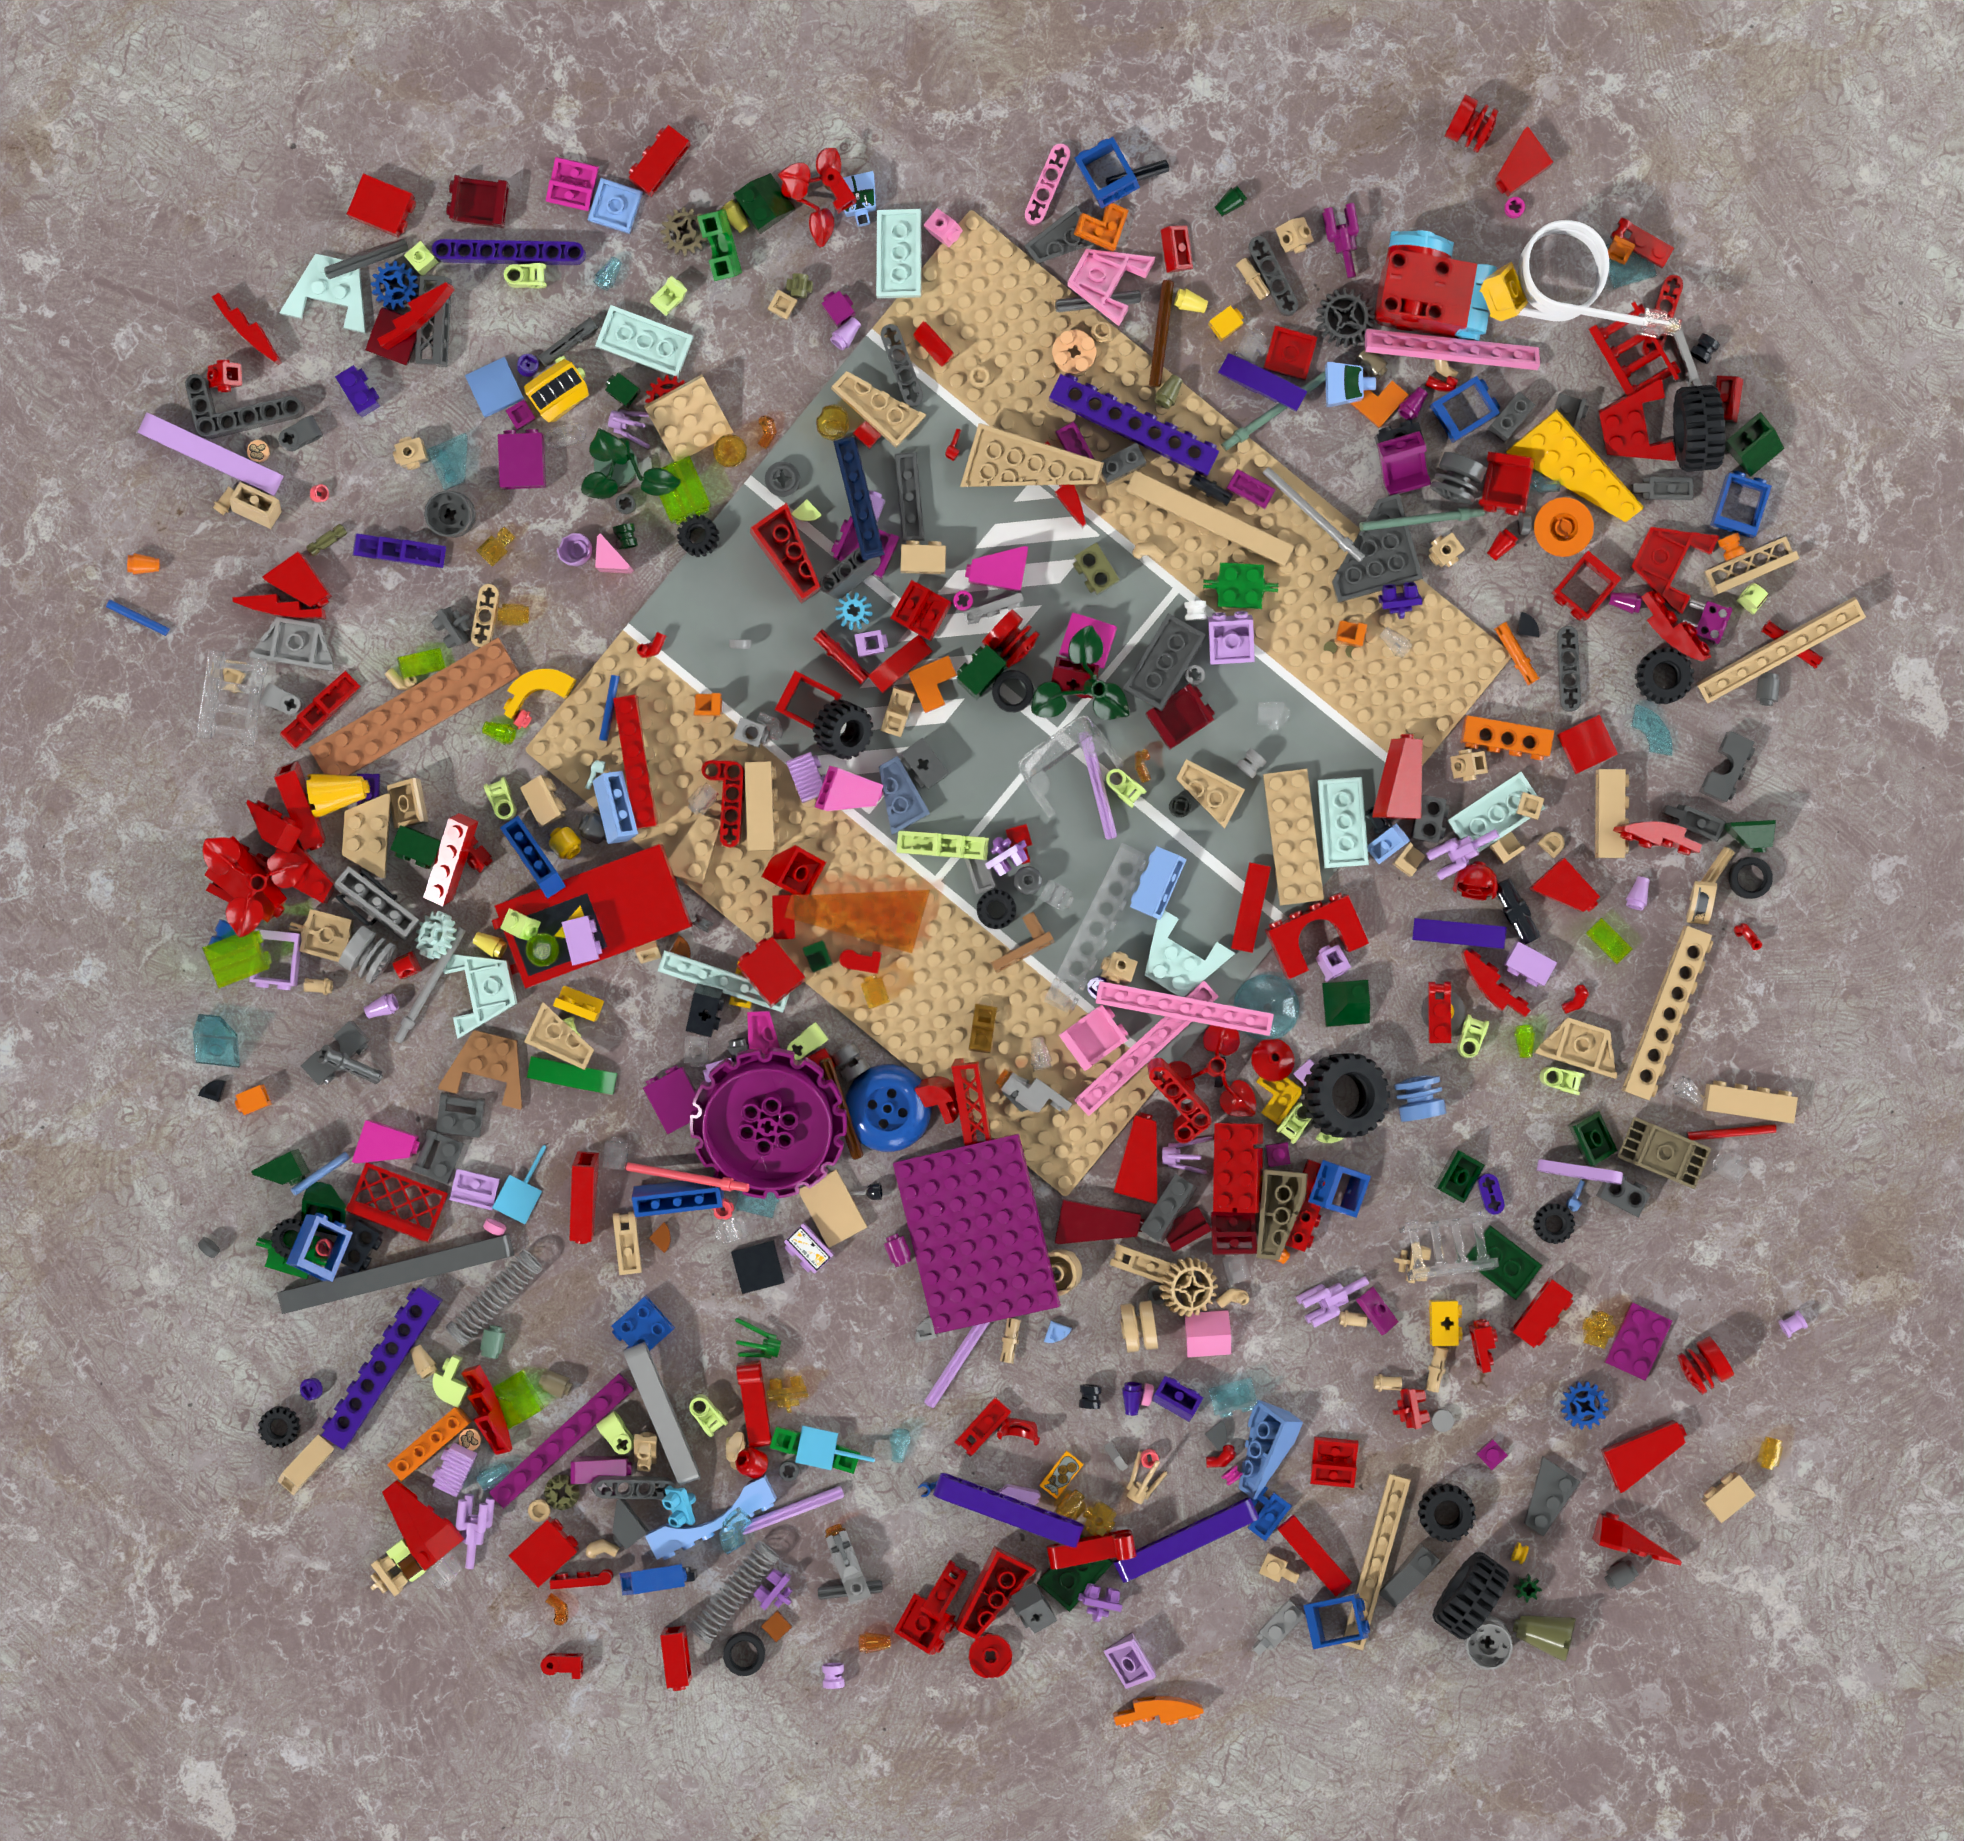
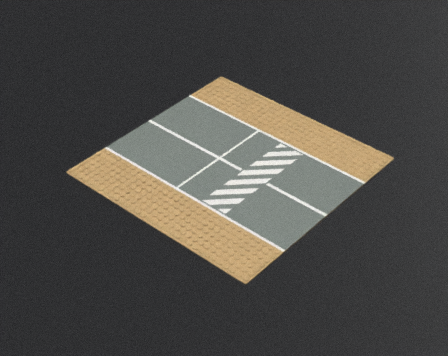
M971 210L958 224L963 230L958 240L953 242L950 247L942 243L922 267L921 297L897 298L713 520V523L719 530L717 535L720 539L716 541L718 544L717 548L712 547L713 552L711 554L706 552L707 556L705 557L702 555L696 557L688 553L685 554L528 744L526 752L599 813L600 810L593 784L590 790L585 788L590 777L593 762L596 760L606 762L604 773L623 771L628 791L615 706L608 741L599 740L611 675L620 676L616 698L629 695L638 696L646 761L659 827L637 830L638 834L632 840L644 850L658 844H663L668 860L700 814L721 820L723 782L711 781L703 776L701 769L705 762L709 760L735 761L741 764L745 771V762L771 761L773 766L777 767V779L773 780V788H777L778 801L774 802V810H778L779 821L778 824H775V832H779V846H775L774 851H748L744 778L742 831L739 845L735 848L725 847L720 841L719 830L704 883L701 884L681 877L678 878L758 943L764 938L768 940L773 937L772 896L794 895L761 877L770 859L796 845L827 862L806 901L794 895L796 939L775 940L805 976L804 982L921 1079L940 1076L954 1082L951 1066L955 1059L964 1058V1063L979 1062L990 1135L997 1139L1019 1134L1026 1165L1063 1196H1068L1157 1088L1149 1079L1148 1061L1090 1116L1074 1101L1080 1093L1164 1016L1109 1006L1115 1014V1017L1112 1019L1118 1026L1121 1023L1128 1032V1035L1125 1036L1128 1041L1121 1044L1086 1071L1083 1070L1059 1036L1063 1031L1101 1005L1095 1003L1096 999L1089 994L1087 985L1094 977L1101 976L1103 971L1100 969L1104 957H1108L1113 952L1125 953L1128 955V958L1138 962L1132 981L1126 986L1176 995L1144 976L1157 919L1130 907L1132 895L1140 885V877L1146 871L1149 864V856L1152 851H1155L1156 846L1186 859L1165 908V911L1179 919L1168 938L1203 960H1206L1216 942L1235 953L1204 980L1219 996L1213 1003L1226 1005L1272 949L1265 929L1269 928V924L1279 919L1282 922L1289 919L1291 913L1299 910L1302 912L1310 903L1304 902L1281 906L1279 904L1263 774L1307 769L1323 887L1339 867L1324 868L1317 780L1362 777L1366 814L1368 809L1375 806L1391 739H1398L1401 734H1413L1414 739H1423V766L1508 663L1511 656L1505 647L1422 579L1414 581L1417 585L1418 593L1422 597V605L1412 606V611L1405 612L1404 619H1399L1397 613L1390 614L1389 608H1382V604L1378 602V595H1382V591L1337 603L1332 580L1348 552H1344L1339 547L1338 542L1269 480L1263 472L1270 467L1345 538L1349 537L1354 542L1360 532V528L1251 438L1246 439L1242 443L1238 442L1225 451L1221 444L1232 437L1238 428L1184 383L1181 384L1174 406H1171L1170 409L1159 406L1155 402V394L1173 374L1163 367L1161 386H1149L1152 357L1113 325V335L1109 341L1100 343L1094 340L1096 347L1095 361L1085 372L1073 375L1078 378L1077 382L1083 385L1089 383L1097 387V392L1103 395L1110 393L1118 398V402L1124 405L1128 402L1136 406V411L1142 414L1149 412L1157 417V421L1163 424L1166 421L1177 426L1176 430L1181 433L1188 431L1197 436L1196 440L1202 443L1208 441L1216 445V450H1219V454L1208 476L1205 478L1211 482L1216 481V485L1228 492L1233 493L1226 488L1237 469L1276 490L1265 510L1233 493L1234 495L1228 505L1225 506L1211 496L1208 498L1205 496L1206 493L1196 487L1189 485L1190 480L1195 474L1194 471L1139 444L1137 445L1147 463L1146 466L1136 471L1293 545V551L1285 567L1126 492L1134 472L1106 486L1101 475L1098 484L1074 485L1081 501L1086 526L1083 529L1055 496V491L1060 488L1059 485L960 487L979 423L1041 443L1048 441L1051 446L1064 450L1055 431L1075 421L1093 457L1098 461H1102L1135 444L1049 401V396L1060 374L1066 375L1057 367L1052 356L1055 340L1064 331L1070 330L1083 331L1093 339L1091 335L1093 324L1099 320H1107L1094 309L1056 312L1055 302L1057 299L1078 296L1043 267L1036 264L1032 258L975 211ZM923 321L954 352V357L943 367L931 357L913 336ZM888 324H893L901 332L923 394L922 403L917 407L911 408L926 414V417L897 448L883 436L870 449L856 438L869 491L872 490L882 494L881 498L885 499L884 507L877 522L878 528L886 533L899 536L900 540L883 579L870 575L849 592L851 600L854 599L855 593L859 594L858 601L863 596H866L867 600L863 605L871 603L872 607L865 611L873 613L870 617L865 616L869 621L868 625L860 621L862 629L859 630L857 623H854L853 630H850V622L843 627L841 623L845 618L840 620L836 618L838 614L843 613L835 610L836 606L843 607L839 599L833 598L819 590V592L805 602L800 603L750 534V529L785 503L788 504L790 513H792L807 499L822 516L814 521H801L793 516L792 518L819 584L823 576L840 563V561L833 558L834 553L831 550L835 540L840 541L843 533L840 532L844 520H849L852 515L833 441L853 436V432L865 419L839 397L831 387L847 371L871 384L872 387L881 392L888 393L892 398L904 402L881 339L882 328ZM891 329L887 330V335L884 336L885 338L889 337L892 343L891 346L888 345V349L894 345H901L900 341L896 344L894 335L897 333L892 332ZM1078 347L1068 350L1071 353V358L1081 354L1078 351ZM899 349L892 353V358L895 361H901L905 356L904 352ZM984 366L989 370L990 382L985 388L977 389L970 384L968 376L973 367ZM903 370L899 378L903 382H908L911 380L912 374L908 370ZM916 383L902 387L903 390L907 388L909 390L910 396L907 399L916 402L919 394H914L912 386H916ZM1072 390L1069 393V397L1072 400H1079L1082 396L1078 390ZM1096 399L1089 402V406L1093 410H1098L1102 406L1101 402ZM1112 409L1109 411V416L1116 420L1121 417V412L1117 409ZM1131 419L1128 422L1132 429H1138L1141 426V422L1138 419ZM1152 428L1148 432L1149 436L1153 439L1161 436V432L1156 428ZM956 429H960L961 433L955 446L956 449L960 450V453L952 461L946 457L945 452L954 437ZM1171 438L1168 441L1169 446L1174 449L1181 445L1177 438ZM1192 447L1188 450V454L1192 458H1198L1200 450ZM917 452L925 540L919 541V545H928L929 541L941 542L942 546H946L945 574L901 573V544L906 545V542H902L895 454ZM788 462L798 470L800 483L792 495L786 497L775 496L766 487L765 474L774 463ZM781 470L780 478L773 481L780 482L782 488H784L785 482L792 478L785 477L783 470ZM705 531L695 543H701L705 539ZM1096 542L1120 579L1117 584L1099 595H1096L1095 592H1089L1084 583L1087 581L1084 574L1081 573L1079 575L1072 564L1075 562V555ZM1151 542L1164 552L1166 556L1160 563L1150 555L1137 559L1132 554L1135 545ZM1027 546L1028 554L1020 592L1024 601L1020 602V607L1013 610L1023 618L1022 623L1018 627L1020 630L1030 625L1032 628L1027 633V636L1030 637L1035 631L1040 636L1031 651L1020 662H1017L1010 668L1007 667L1003 672L1016 670L1026 674L1032 681L1034 695L1039 685L1044 682H1051L1056 656L1070 659L1059 655L1072 612L1117 626L1104 669L1099 668L1097 679L1105 683H1114L1122 689L1128 702L1129 716L1112 720L1101 719L1096 716L1093 710V700L1095 697L1093 699L1079 698L1076 695H1064L1063 697L1067 703L1065 710L1058 716L1051 718H1042L1034 715L1031 711L1032 700L1029 706L1022 711L1016 713L1006 712L1000 709L994 702L992 696L993 683L976 700L957 682V676L937 684L945 705L925 713L908 673L882 694L869 677L860 685L834 658L829 657L826 654L827 652L813 638L823 629L835 642H839L844 651L870 674L918 635L890 619L911 580L952 603L957 592L967 591L973 598V605L969 609L971 610L1019 592L970 584L968 582L969 578L965 577L967 564L971 565L972 559ZM1091 555L1085 556L1083 558L1084 565L1088 567L1093 566L1095 558ZM1220 562L1264 565L1265 583H1279V587H1270L1278 588V593H1264L1262 609L1217 607L1216 589H1203V584L1212 585L1211 583H1203V579L1217 580ZM1098 574L1094 578L1095 583L1098 585H1104L1107 582V578L1103 574ZM1403 585L1396 587V593L1404 592ZM964 595L959 596L957 604L959 606L963 604V607L967 606L968 596H965V598ZM844 596L843 598H841V599H843L845 602L848 601L847 598H846V596ZM1206 601L1204 610L1207 614V619L1185 621L1187 609L1184 603ZM953 603L932 641L920 636L933 652L911 671L949 655L957 674V670L965 662L969 665L972 661V654L980 646L985 647L981 643L983 639L1010 610H1008V607L999 609L1000 614L992 617H987V614H984L980 618L979 623L968 625L964 616L965 611L958 610ZM850 607L851 611H848V615L858 616L857 612H860V608ZM1237 611H1246L1248 615H1252L1255 662L1211 665L1208 617H1212V614L1217 612H1223L1226 616H1235L1234 613ZM1168 613L1206 634L1205 640L1189 667L1198 665L1203 668L1205 678L1202 683L1196 686L1203 695L1200 699L1204 705L1208 703L1215 713L1212 716L1214 718L1213 722L1171 750L1167 748L1145 715L1147 711L1154 707L1123 690ZM1340 621L1367 624L1363 646L1352 650V658L1348 657L1345 652L1349 645L1335 642ZM881 630L882 635L886 634L888 647L884 648L885 653L859 658L855 634ZM657 632L667 636L658 655L642 658L637 653L638 645L653 642ZM729 639L751 640V648L732 649L729 647ZM871 640L869 641L868 646L870 648L876 647L877 643L876 641ZM1329 641L1335 642L1337 651L1334 654L1327 650L1324 651L1325 643ZM999 647L994 652L1000 656L1003 649ZM1007 655L1003 660L1007 662L1010 656ZM1192 669V673L1189 672V677H1192L1193 681H1198L1197 678H1201V673H1197V669ZM794 671L842 694L843 700L849 701L868 711L867 714H870L872 718L870 721L873 722V728H871L873 736H870L869 740L871 742L865 746L866 750L864 752L860 751L859 756L856 758L852 756V759L848 760L831 755L817 746V741L813 737L816 733L812 729L775 711ZM1185 673L1172 695L1189 684L1185 680ZM1011 678L1002 683L1000 695L1004 702L1017 704L1024 699L1026 688L1020 680ZM801 681L787 710L816 725L814 720L818 718V712L824 710V705H830L834 697ZM894 686L915 692L902 737L880 731ZM696 694H722V717L694 716ZM741 717L767 727L766 732H769L765 745L761 744L760 748L733 738ZM846 723L843 725L841 729L840 736L845 731ZM754 727L749 728L746 732L747 738L755 739L758 736V730ZM1086 732L1092 734L1117 833L1116 838L1109 840L1105 838L1080 739V734ZM923 738L949 774L930 789H927L926 786L921 788L914 779L917 776L914 770L910 769L908 771L904 766L930 814L900 831L989 838L987 855L989 862L1000 855L999 853L992 854L990 851L994 847L993 840L997 837L1005 840L1007 839L1006 829L1027 824L1033 845L1026 847L1030 863L1023 865L1021 863L1015 866L1011 858L1008 857L1006 860L1012 870L1002 876H999L993 867L991 868L997 886L995 890L1007 892L1015 901L1016 915L1013 921L1002 929H991L979 920L977 903L984 893L976 895L964 858L896 853L898 832L893 835L891 834L884 792L876 806L824 811L815 808L818 798L802 803L786 761L811 752L813 756H818L821 764L818 771L821 777L824 775L826 777L829 766H833L882 784L879 766L896 756L901 761L904 758L901 753ZM1250 748L1267 761L1263 767L1257 769V774L1253 779L1236 765L1240 759L1246 757V752ZM922 759L918 761L920 765L917 768L919 770L922 768L925 771L929 769L927 766L928 760L925 762ZM1186 759L1245 789L1225 829L1176 780ZM714 764L709 765L706 770L707 775L710 777L715 776L718 773L717 766ZM738 766L729 768L728 774L731 778L739 776L740 769ZM1110 770H1122L1147 791L1145 794H1141L1133 803V808L1120 799L1118 794L1106 784L1105 776ZM1116 772L1110 775V782L1113 785L1120 784L1121 775ZM597 773L595 779L602 773ZM730 788L727 792V797L730 800H735L739 795L737 788ZM1178 795L1188 797L1192 804L1190 813L1182 818L1173 816L1169 810L1170 801ZM729 810L726 813L727 821L734 822L737 819L738 815L735 810ZM1365 816L1367 834V832L1372 828L1373 824L1370 821V819L1366 818ZM725 824V828H729V835L725 836V840H728L729 844H731L732 840H736V836L732 835V828L737 829V825L730 826ZM1249 862L1271 867L1253 953L1231 949ZM1026 866L1036 868L1042 875L1040 889L1031 895L1020 893L1014 886L1016 872ZM993 901L988 906V913L993 918H1000L1005 913V906L1000 901ZM1034 912L1044 932H1050L1055 943L996 973L991 962L1034 940L1022 919L1025 915ZM883 930H893L894 935L887 934L886 942L880 946ZM899 939L904 941L901 955L892 953V948H898ZM824 940L833 965L812 972L802 948ZM847 949L871 957L873 951L882 952L879 972L874 974L847 969L839 961L840 954ZM975 1004L997 1007L990 1053L969 1050ZM1192 1021L1153 1058H1162L1168 1064L1173 1061H1179L1209 1024ZM974 1068L966 1069L967 1079L970 1082L975 1077ZM1012 1073L1029 1080V1084H1032L1035 1078H1038L1070 1101L1072 1105L1068 1111L1062 1109L1060 1112L1050 1104L1052 1100L1049 1098L1040 1112H1031L1029 1110L1021 1112L1002 1093L1001 1088ZM969 1088L970 1099L975 1102L978 1098V1093ZM973 1108L974 1121L978 1123L982 1116L980 1112Z

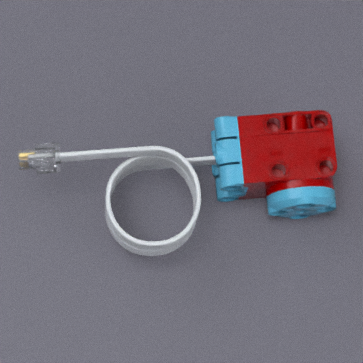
M1559 220L1548 223L1533 235L1521 253L1517 275L1527 301L1538 310L1523 308L1518 315L1549 321H1566L1579 315H1587L1637 324L1636 334L1658 338L1661 334L1675 336V333L1680 331L1682 319L1667 317L1668 312L1649 308H1645V314H1639V316L1589 308L1598 298L1606 284L1609 272V256L1601 236L1584 223L1572 220ZM1423 230L1392 231L1386 263L1381 271L1374 320L1381 326L1397 328L1399 330L1479 341L1480 335L1486 334L1490 312L1483 293L1479 291L1484 280L1494 273L1497 267L1452 259L1454 242L1432 232ZM1551 234H1565L1581 240L1589 247L1596 262L1597 277L1593 293L1587 302L1580 306L1557 302L1546 297L1537 289L1530 275L1529 258L1533 244L1540 238Z

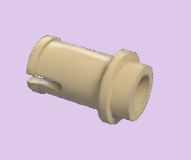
M229 486L220 499L214 502L213 508L223 516L226 512L229 513L228 509L231 506L229 499L234 492Z
M305 978L304 992L323 993V995L332 993V980L328 978L324 980Z
M1348 1310L1340 1311L1339 1325H1343V1327L1349 1325L1366 1328L1367 1315L1365 1313L1348 1312Z
M1382 1374L1374 1376V1389H1378L1379 1392L1382 1390L1401 1391L1402 1377H1385Z

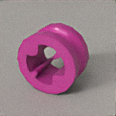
M1519 197L1510 198L1504 206L1505 214L1512 219L1520 217L1525 210V203ZM1512 202H1515L1516 206L1520 205V208L1517 210L1518 213L1509 209Z
M959 591L955 594L953 603L958 610L967 611L973 605V598L969 592ZM961 595H964V598L965 596L969 598L967 601L968 605L963 607V604L961 606L957 604Z
M1237 1465L1229 1468L1221 1476L1222 1479L1227 1480L1226 1484L1228 1486L1243 1475L1242 1471L1239 1472L1237 1470Z

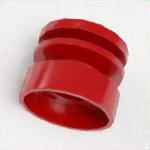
M1465 94L1444 137L1457 143L1465 135L1467 136L1465 147L1468 148L1473 139L1477 141L1473 151L1478 153L1480 148L1487 143L1496 125L1499 110L1494 108L1488 117L1485 113L1489 105L1486 104L1478 112L1476 111L1478 100Z
M1013 609L994 626L981 642L984 646L988 645L993 651L1001 647L1003 651L1000 657L1004 659L1007 655L1010 656L1006 662L1008 668L1020 662L1031 651L1040 636L1037 631L1030 637L1027 636V633L1032 628L1030 625L1020 630L1018 627L1022 623L1023 618Z
M1710 1336L1696 1343L1699 1354L1696 1355L1690 1348L1686 1349L1689 1360L1682 1352L1677 1355L1683 1374L1701 1395L1707 1393L1704 1382L1710 1389L1715 1388L1712 1380L1713 1376L1721 1383L1734 1376L1729 1362Z

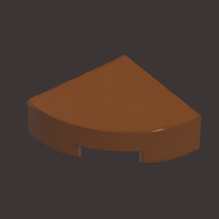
M678 935L670 952L691 959V950L688 942Z
M665 1222L649 1237L664 1253L668 1250L671 1242L670 1230Z

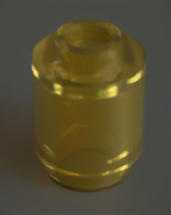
M502 603V608H498V621H502V626H523L524 624H529V606Z
M1765 1436L1764 1441L1761 1442L1757 1462H1761L1760 1467L1773 1470L1774 1466L1779 1467L1784 1448L1782 1440Z

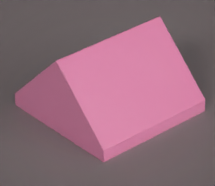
M600 533L597 536L595 568L600 572L631 574L634 571L631 566Z
M1228 1310L1200 1312V1315L1192 1313L1191 1317H1187L1184 1314L1187 1357L1231 1354V1329Z

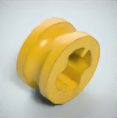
M1517 1542L1512 1552L1511 1561L1518 1560L1519 1564L1522 1565L1528 1554L1529 1546H1521V1543Z

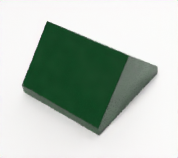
M1600 1111L1568 1125L1587 1166H1595L1618 1151Z
M1454 1148L1434 1187L1464 1203L1485 1165Z

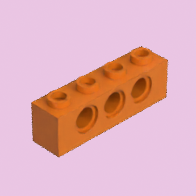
M1467 715L1464 718L1460 743H1465V747L1470 749H1478L1479 746L1487 747L1488 752L1500 753V750L1509 751L1511 756L1522 757L1523 753L1531 755L1530 759L1543 761L1544 757H1550L1554 730ZM1482 729H1487L1490 732L1491 736L1488 741L1480 738V731ZM1503 733H1509L1512 736L1510 745L1502 742L1501 737ZM1526 736L1531 737L1534 741L1531 749L1526 748L1523 744Z
M460 1406L458 1408L454 1407L389 1462L387 1466L400 1481L404 1480L470 1424L472 1420Z

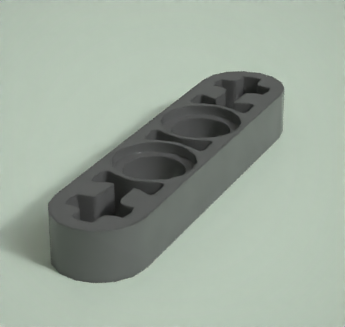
M1261 236L1254 237L1249 243V253L1279 312L1284 316H1292L1298 309V301L1268 241ZM1255 242L1263 243V254L1269 253L1270 256H1265L1258 261L1257 258H1260L1261 254L1259 250H1253ZM1265 261L1273 262L1275 268L1272 272H1265L1263 270L1262 264ZM1276 280L1282 281L1285 286L1284 290L1281 292L1274 291L1272 283ZM1288 292L1289 295H1286L1288 303L1293 302L1292 311L1283 309L1285 302L1283 298L1278 300L1277 297L1283 296Z
M888 324L881 330L883 345L904 402L910 407H917L923 400L922 390L899 328L893 324ZM889 329L897 333L894 335L896 344L899 341L901 342V345H894L890 349H888V345H892L889 337H884ZM902 350L905 354L903 360H893V351ZM903 370L911 372L912 378L910 381L903 382L900 380L899 375ZM916 383V386H912L914 394H919L917 401L908 400L907 397L910 396L908 388L903 390L902 387Z
M1564 626L1557 633L1559 699L1561 708L1566 712H1572L1581 705L1578 632L1572 626ZM1566 630H1569V634H1573V638L1569 639V646L1574 645V649H1562V645L1566 646V638H1562V634ZM1565 652H1571L1574 655L1572 664L1564 663L1562 656ZM1566 674L1574 675V685H1565L1563 678ZM1576 688V693H1571V697L1573 700H1576V704L1569 708V704H1565V700L1569 698V692L1564 693V689L1572 690Z
M598 1476L592 1481L591 1489L597 1497L602 1499H664L666 1492L665 1490L662 1492L660 1488H664L665 1484L676 1488V1486L668 1477ZM604 1483L607 1487H603L602 1491H600L598 1487H602ZM628 1483L626 1491L618 1492L620 1484ZM649 1483V1488L646 1492H639L641 1484Z

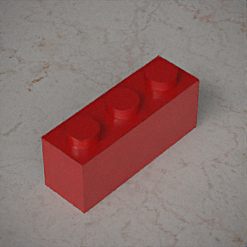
M670 125L665 129L661 128L655 137L657 139L652 147L650 145L647 146L642 153V160L639 164L635 163L629 170L630 176L628 178L630 182L650 197L654 195L691 146L690 141Z
M1549 1277L1510 1331L1533 1348L1536 1345L1540 1346L1547 1337L1545 1335L1550 1327L1553 1329L1559 1322L1560 1318L1558 1316L1562 1310L1566 1311L1571 1306L1573 1294Z

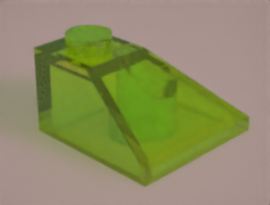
M523 1370L492 1387L501 1406L508 1429L522 1423L545 1408Z

